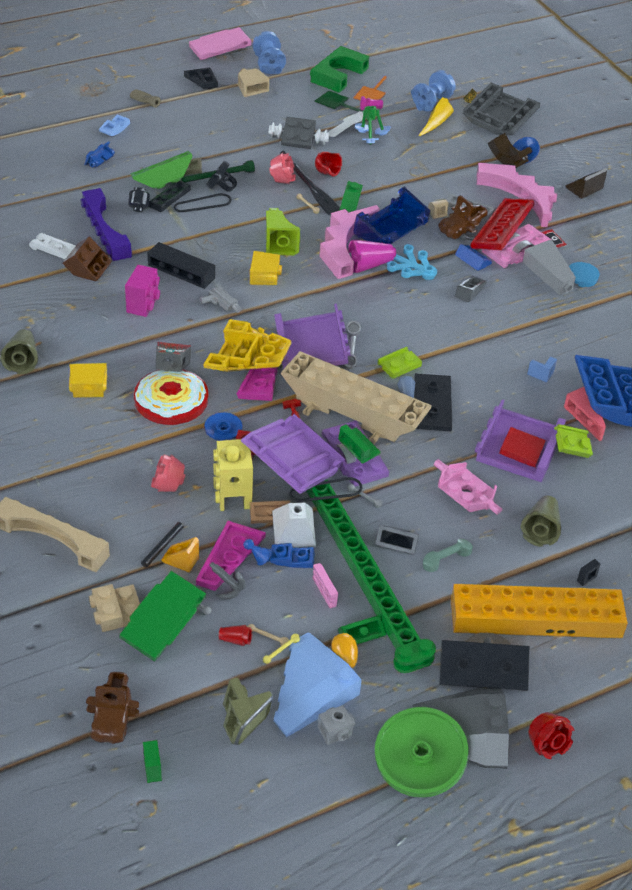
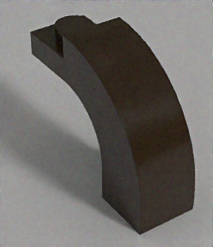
M506 133L487 143L498 161L503 165H514L515 168L528 162V154L532 152L530 146L522 151L517 150L510 143Z

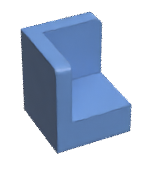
M550 357L545 365L531 360L527 374L548 382L554 373L557 359Z

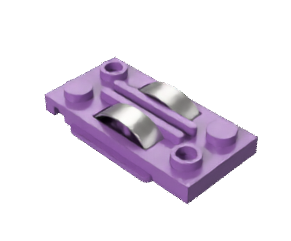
M356 420L345 423L351 429L357 427L365 435ZM345 424L322 430V436L326 438V442L345 458L339 467L343 475L356 478L362 484L389 477V470L379 455L362 464L338 440L340 427ZM350 480L351 484H354L355 487L359 486L357 482Z

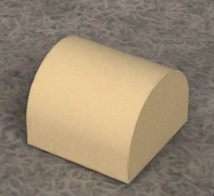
M443 199L430 202L428 205L430 216L433 219L447 216L448 201Z

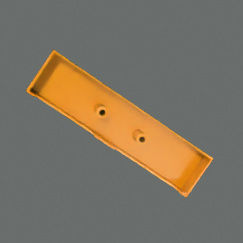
M453 584L451 594L453 633L623 638L628 624L621 589ZM549 629L554 630V631L551 632V633H547V632H546V631L549 630ZM569 630L575 631L574 633H567Z

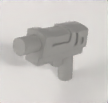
M221 286L210 290L208 296L200 297L201 304L212 302L215 305L219 304L226 311L235 310L237 313L242 309L238 305L237 299L231 297Z

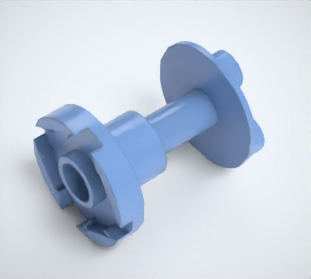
M262 32L261 35L254 38L252 43L255 55L259 57V68L261 72L266 74H279L286 64V57L280 50V40L273 32Z
M438 70L430 76L429 86L424 83L415 85L411 90V95L419 111H431L436 106L437 98L441 99L443 97L448 99L454 94L456 85L450 74L447 75L444 73L446 71Z

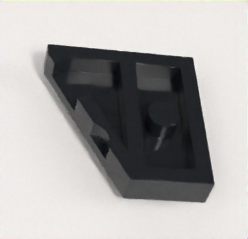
M210 67L184 71L185 78L203 89L218 87V81Z

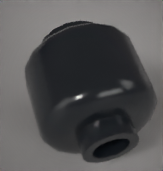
M134 187L129 192V207L133 208L135 212H143V209L149 207L150 194L145 188Z

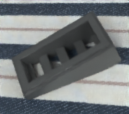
M472 275L457 286L455 297L470 302L482 290L487 281Z

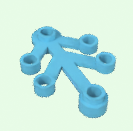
M410 244L404 245L403 250L408 259L396 254V257L393 259L395 261L387 263L388 271L401 270V276L404 278L422 275L424 279L432 280L437 275V269L430 265L427 260L428 252L424 250L418 252V260L422 262V265H420L414 257V247Z

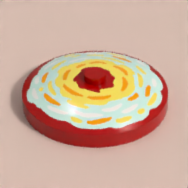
M184 369L181 372L157 370L147 374L137 383L134 390V403L138 412L152 422L163 425L183 424L196 419L204 412L208 405V388L198 375Z

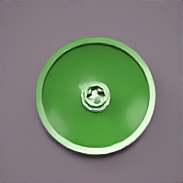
M428 707L405 709L393 715L380 729L375 742L376 764L383 779L400 793L412 797L436 796L452 788L462 777L468 762L467 739L460 725L451 716L440 710Z

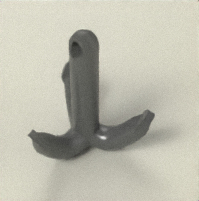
M210 563L209 566L212 568V571L233 589L231 592L216 594V596L226 600L233 599L238 596L240 591L245 589V580L240 572H233L232 577L218 564Z

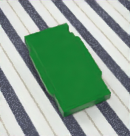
M170 571L161 584H156L132 613L130 622L119 634V638L155 662L194 616L197 607L206 597V593L173 571Z

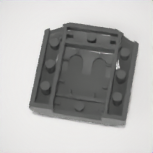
M491 82L463 109V114L472 124L495 134L506 133V135H514L540 108L541 103L530 98L523 101L504 93L502 86Z

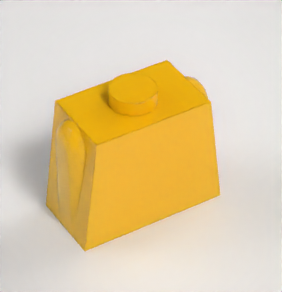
M254 251L250 268V285H277L278 275H282L280 255Z
M107 363L69 364V391L73 393V398L104 396V392L107 389Z

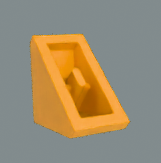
M194 537L171 545L161 559L162 562L190 573L199 559V539Z

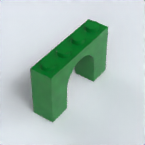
M339 46L311 69L310 82L340 93L347 87L348 74L335 69H347L363 74L369 68V56Z

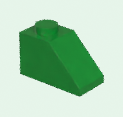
M347 182L340 210L346 209L348 213L356 211L363 185L357 182Z

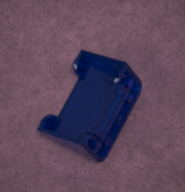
M404 186L398 190L399 196L396 199H391L390 205L372 216L368 213L365 214L363 211L357 214L353 233L364 241L392 245L393 242L419 226L425 225L429 221L431 210Z

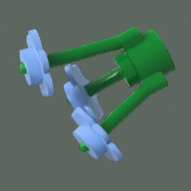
M376 106L364 107L362 123L355 124V129H358L359 132L365 133L369 131V138L362 140H366V143L370 145L375 143V140H379V138H372V120H375L376 116L380 128L375 130V134L380 136L386 135L391 126H383L379 109L376 110Z

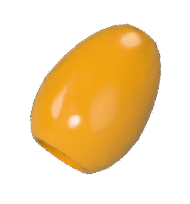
M348 633L336 635L332 640L331 650L348 663L351 668H354L358 659V648L355 639Z

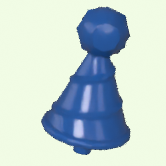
M251 539L244 541V548L247 550L251 549L257 565L261 566L270 561L271 549L254 546V542Z

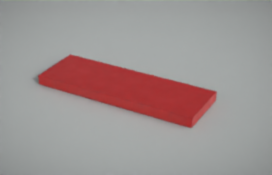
M504 198L470 243L471 248L503 250L535 205L534 200Z

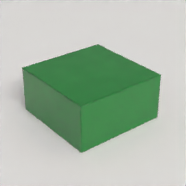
M158 741L143 742L147 783L162 781Z

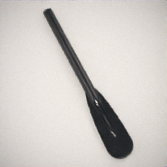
M293 161V170L310 188L312 195L321 208L328 215L339 211L340 207L323 190L315 186Z

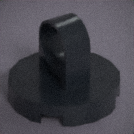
M224 160L217 168V171L211 176L206 186L212 189L217 184L225 191L231 192L237 186V181L226 171L230 164ZM226 181H230L232 187L228 186Z

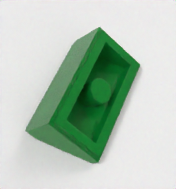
M380 615L337 628L339 634H350L355 639L356 644L387 635Z

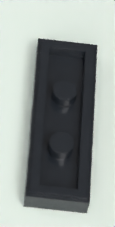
M182 181L173 183L150 200L149 207L159 212L164 211L191 190V185Z

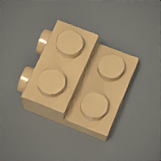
M113 584L91 589L92 595L89 596L91 608L96 609V612H93L96 625L100 624L102 632L126 627L130 622V616L140 605L134 584L114 589Z

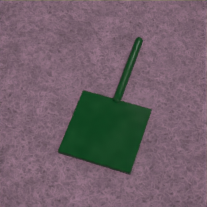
M330 90L315 100V102L333 109L341 105L357 112H363L361 109L344 103L349 97Z

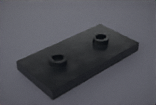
M415 373L414 398L431 405V409L416 429L452 431L451 376Z
M441 640L439 685L528 691L530 646Z

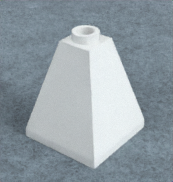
M288 503L272 511L275 544L292 543L293 548L316 547L313 508L306 503Z

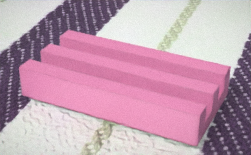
M322 564L313 565L314 575L312 578L329 608L336 607L338 601L336 588Z

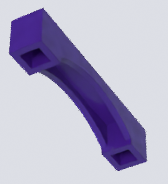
M102 189L82 191L81 206L85 208L86 216L90 217L92 227H95L96 235L100 236V242L102 246H105L106 254L110 255L112 261L131 258V243L127 235H122L113 230L102 217L103 211L106 210V197Z

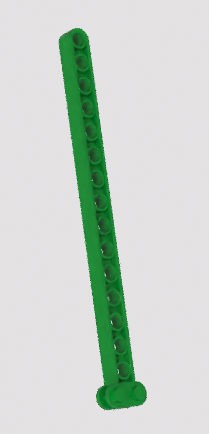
M330 483L314 486L306 490L310 498L336 495ZM339 498L312 501L376 616H381L385 631L396 649L393 662L394 668L400 673H410L432 665L436 653L435 643L429 639H420Z

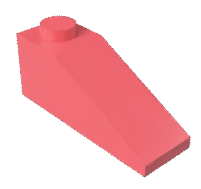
M585 387L568 393L564 408L595 438L601 441L606 426L603 417L591 408Z

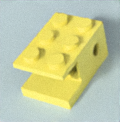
M241 439L217 441V449H213V460L217 461V463H213V473L217 476L213 477L214 489L218 490L215 491V502L220 504V511H224L225 497L242 496L244 509H250L253 492L251 451L241 442Z

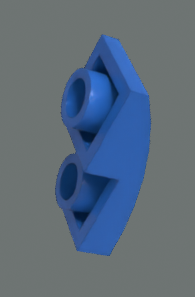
M292 543L272 545L271 563L292 568H313L315 558L314 547L293 548Z

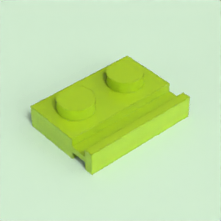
M406 346L379 358L378 365H381L382 369L392 379H395L421 367L422 361L412 351H409Z
M561 424L554 427L557 430L556 440L559 452L585 458L593 455L590 438H587L589 433L587 430Z

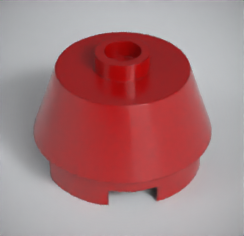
M545 712L538 715L532 721L528 734L535 751L547 759H552V756L558 753L562 756L569 750L573 744L571 739L572 731H575V729L566 717Z

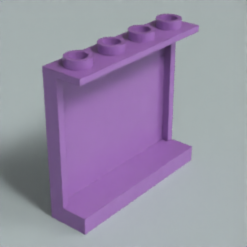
M337 303L334 304L335 312L299 319L282 321L281 313L274 314L277 335L291 340V345L282 361L283 369L299 351L335 366L348 364V356H351L350 347L345 345L348 344L347 333L343 334V332H346L344 321L340 322L343 320L342 310H338Z
M501 400L499 406L494 408L492 414L494 417H490L488 420V429L483 430L482 441H478L476 445V461L542 482L558 446L556 440L557 430L554 427L558 424L565 425L566 420L559 418L556 425L503 409L504 400ZM510 427L546 440L535 467L499 454Z

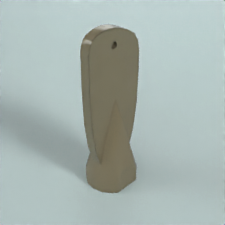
M138 89L130 93V98L149 103L155 108L161 103L159 97L152 96Z

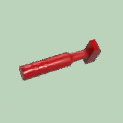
M301 400L282 401L283 409L291 408V415L295 414L300 419L295 407L301 406Z

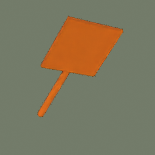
M386 76L374 88L363 86L353 98L361 100V97L364 96L372 100H380L386 92L376 89L386 79Z

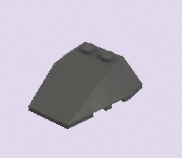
M476 688L413 704L412 708L428 707L440 710L451 716L460 725L467 739L469 761L478 763L477 766L483 768L507 769L509 727L506 698L501 689Z

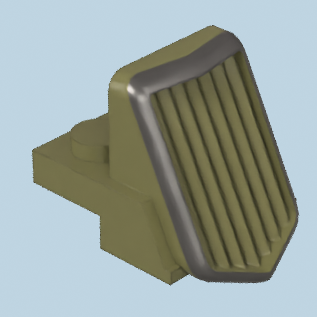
M238 677L229 680L223 701V706L227 712L223 726L231 743L236 746L240 745L266 719L271 710L273 699L270 691L248 697L247 689L244 685H241Z

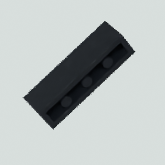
M158 242L147 252L148 266L205 289L215 279L214 264Z

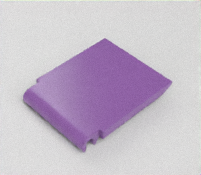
M295 414L292 417L289 416L285 421L280 419L252 431L241 439L242 443L299 494L335 475L345 460L344 457Z

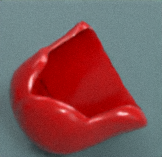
M320 152L316 156L315 168L319 173L332 177L339 174L342 167V157L339 153Z

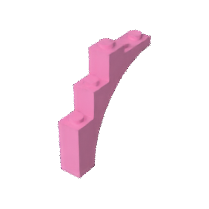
M478 163L477 185L498 188L521 199H533L535 205L532 209L537 214L541 227L548 226V221L552 220L551 209L553 203H556L557 193H554V187L537 185L535 176L518 175L514 165Z
M377 205L349 213L346 209L331 213L330 227L326 228L325 242L320 243L319 256L337 279L353 275L354 261L348 253L347 244L359 230L378 222L380 208Z

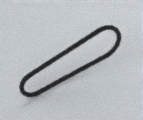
M218 193L178 202L174 205V209L177 212H189L229 205L232 199L228 194ZM215 196H226L229 198V202L225 204L186 210L176 208L179 204Z
M345 477L324 481L315 486L352 480L359 484V491L353 494L297 499L292 495L293 491H295L292 488L289 496L297 502L353 497L360 494L363 487L358 479Z

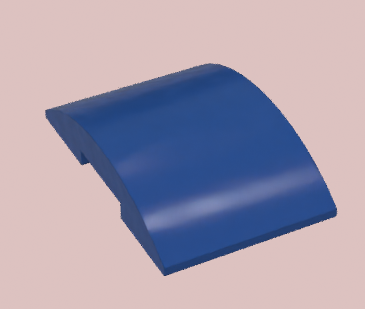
M575 355L574 358L591 408L609 421L632 427V368L611 365L609 359Z

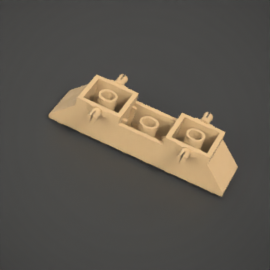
M301 351L281 372L283 378L297 395L296 399L301 400V403L307 406L303 410L304 415L309 416L313 410H319L327 414L331 410L361 422V428L372 433L369 440L373 444L379 438L395 442L400 435L414 431L431 409V405Z

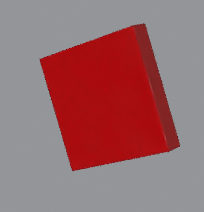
M510 427L499 454L535 467L546 440Z

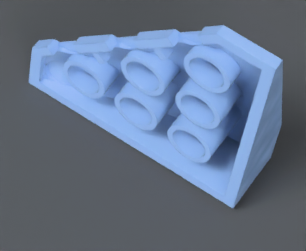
M309 632L302 635L299 642L290 645V659L287 660L284 676L286 677L284 685H281L278 698L280 704L278 711H275L274 715L275 724L286 737L316 721L319 714L326 712L332 707H340L360 695L361 678L348 663Z

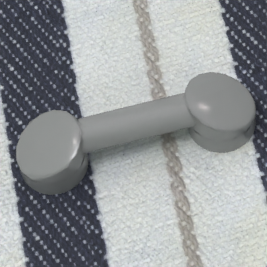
M350 321L346 326L351 356H348V364L343 365L347 369H353L357 365V358L354 352L356 337L359 336L361 329L357 321Z

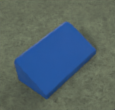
M460 244L455 253L458 258L478 271L492 264L489 258L476 249L471 248L470 245Z

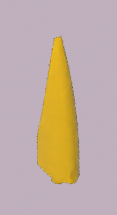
M442 97L435 109L431 112L426 126L418 136L434 130L451 116L454 110L447 98Z

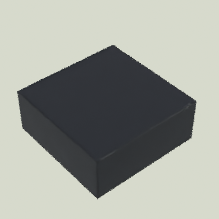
M594 559L581 567L577 582L584 586L596 578L601 564Z

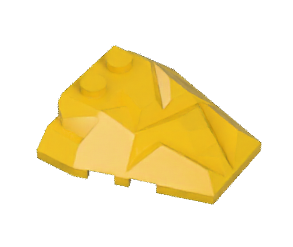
M229 319L223 330L225 338L223 346L218 354L210 353L203 365L204 368L226 372L277 368L281 365L291 345V340L275 333L266 334L261 327L258 330L254 329L249 322Z

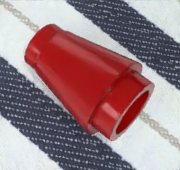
M246 625L221 627L219 630V640L240 646L250 645L252 628Z

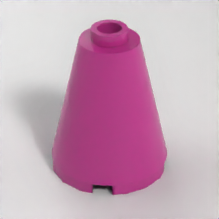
M351 240L349 243L348 253H351V258L354 261L353 273H360L393 261L394 257H396V249L391 244L362 240Z

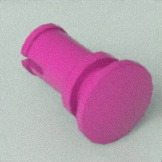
M362 96L360 109L365 110L364 107L376 106V109H382L383 100H372Z

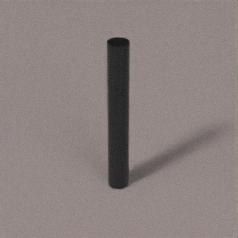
M177 522L141 561L144 567L147 568L184 528L183 524Z

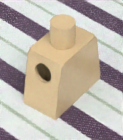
M243 68L238 73V86L244 97L269 91L270 79L258 69L247 70Z

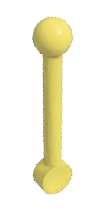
M293 634L289 641L269 656H264L263 662L269 664L273 657L289 645L299 642V635Z

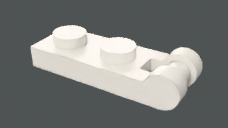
M43 233L38 234L36 239L29 243L33 250L39 249L66 259L75 248L73 244Z

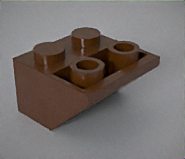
M88 236L75 246L62 264L74 276L96 282L112 260Z

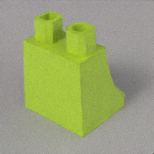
M269 208V210H266V253L278 255L298 254L300 248V228L289 222L284 216L283 211H279V208Z

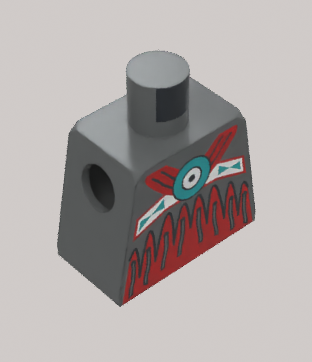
M157 342L155 369L181 372L190 364L191 345Z

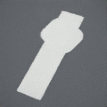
M358 112L344 118L343 123L328 132L329 136L335 137L351 125L361 122L363 112Z

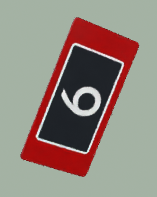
M552 229L541 232L549 237L557 248L567 245Z

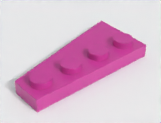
M227 521L196 578V585L216 591L224 581L212 571V568L209 566L210 563L218 564L231 575L252 553L251 549L247 550L244 548V541L251 539L254 542V546H258L266 538V532Z

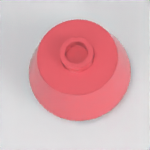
M281 153L270 161L271 167L269 170L275 182L290 184V182L296 180V175H292L294 163L289 153Z
M165 454L161 456L156 466L155 477L152 478L151 487L158 489V492H175L178 486L184 482L185 465L172 454L170 456Z

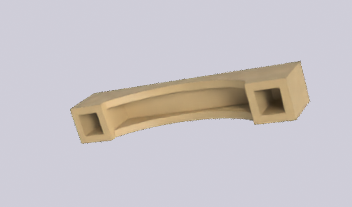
M4 497L0 502V529L5 532L31 531L50 536L68 546L77 555L78 565L93 572H97L110 556L109 542L102 538H97L84 530H79L69 523L61 522L51 515L41 513L33 507L21 504L17 500Z

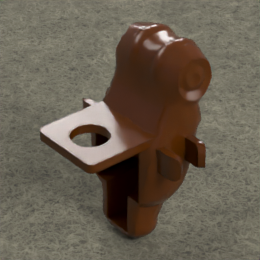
M459 195L456 206L451 207L454 212L450 213L449 217L442 219L438 227L448 238L458 239L467 232H477L475 228L487 216L488 211L482 205L473 206L466 198Z
M111 672L107 683L102 686H96V697L89 696L86 699V704H88L86 711L94 713L91 725V739L99 743L117 744L124 742L128 718L139 715V710L137 709L139 702L132 700L131 691L127 686L129 677L126 673Z

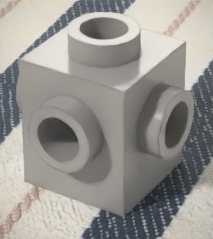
M344 705L337 708L332 707L326 712L319 714L318 729L327 745L337 741H345L352 736L355 721L353 715L346 711Z

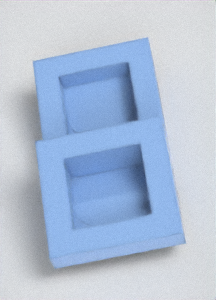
M117 114L112 121L107 120L100 127L99 132L115 136L130 124V120Z

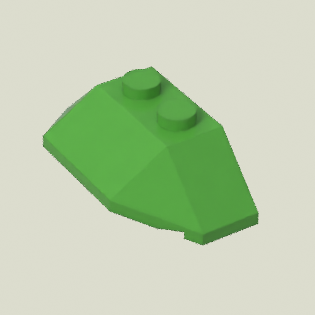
M186 151L130 173V175L140 183L160 189L169 182L175 183L180 181V178L184 177L193 156L190 151Z

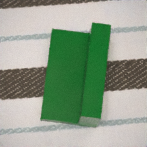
M347 424L340 427L338 440L362 464L380 454L381 451L357 427L351 429Z

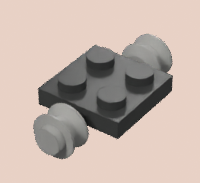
M287 116L284 128L281 123L275 126L274 122L269 126L271 138L274 135H277L278 139L282 136L281 145L311 149L313 139H315L317 144L323 141L324 145L325 142L329 141L327 130L321 132L318 129L315 132L316 120Z

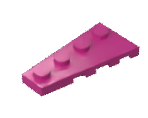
M278 367L249 370L237 391L238 399L272 401Z

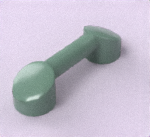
M460 538L456 544L439 552H429L423 559V568L428 572H435L439 568L441 559L456 552L460 556L467 557L471 555L473 545L468 540Z

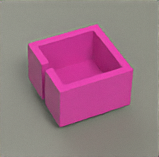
M142 265L136 266L125 284L127 313L147 317L149 311L153 310L155 301L160 297V290H158L160 277L156 268Z

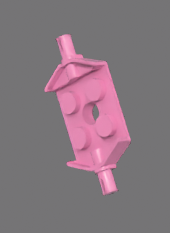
M440 459L434 462V466L442 471L438 487L469 512L490 509L496 515L500 514L502 508L493 501L497 490L496 485L492 489L466 469V462L450 464L449 466L445 465Z

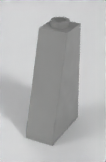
M552 240L525 249L523 263L557 294L562 295L573 290L576 277Z

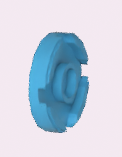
M575 262L569 265V268L576 277L574 283L578 284L579 287L594 286L599 280L600 273L595 266L585 262Z

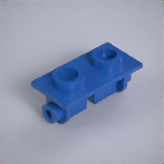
M108 141L104 145L101 144L96 150L90 151L86 155L87 159L84 165L89 163L92 168H96L104 163V160L107 161L113 157L115 151L108 147L110 142Z

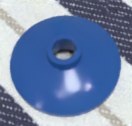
M523 137L513 144L519 151L530 146L532 152L528 154L529 158L527 159L529 161L526 163L533 161L540 151V145L533 137Z
M222 412L211 415L206 420L204 427L209 437L218 441L235 439L238 430H242L243 425L236 415Z

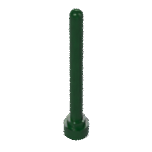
M248 160L243 165L229 167L226 171L229 174L242 171L253 173L255 172V165L253 160ZM217 170L184 176L181 181L186 183L211 178Z

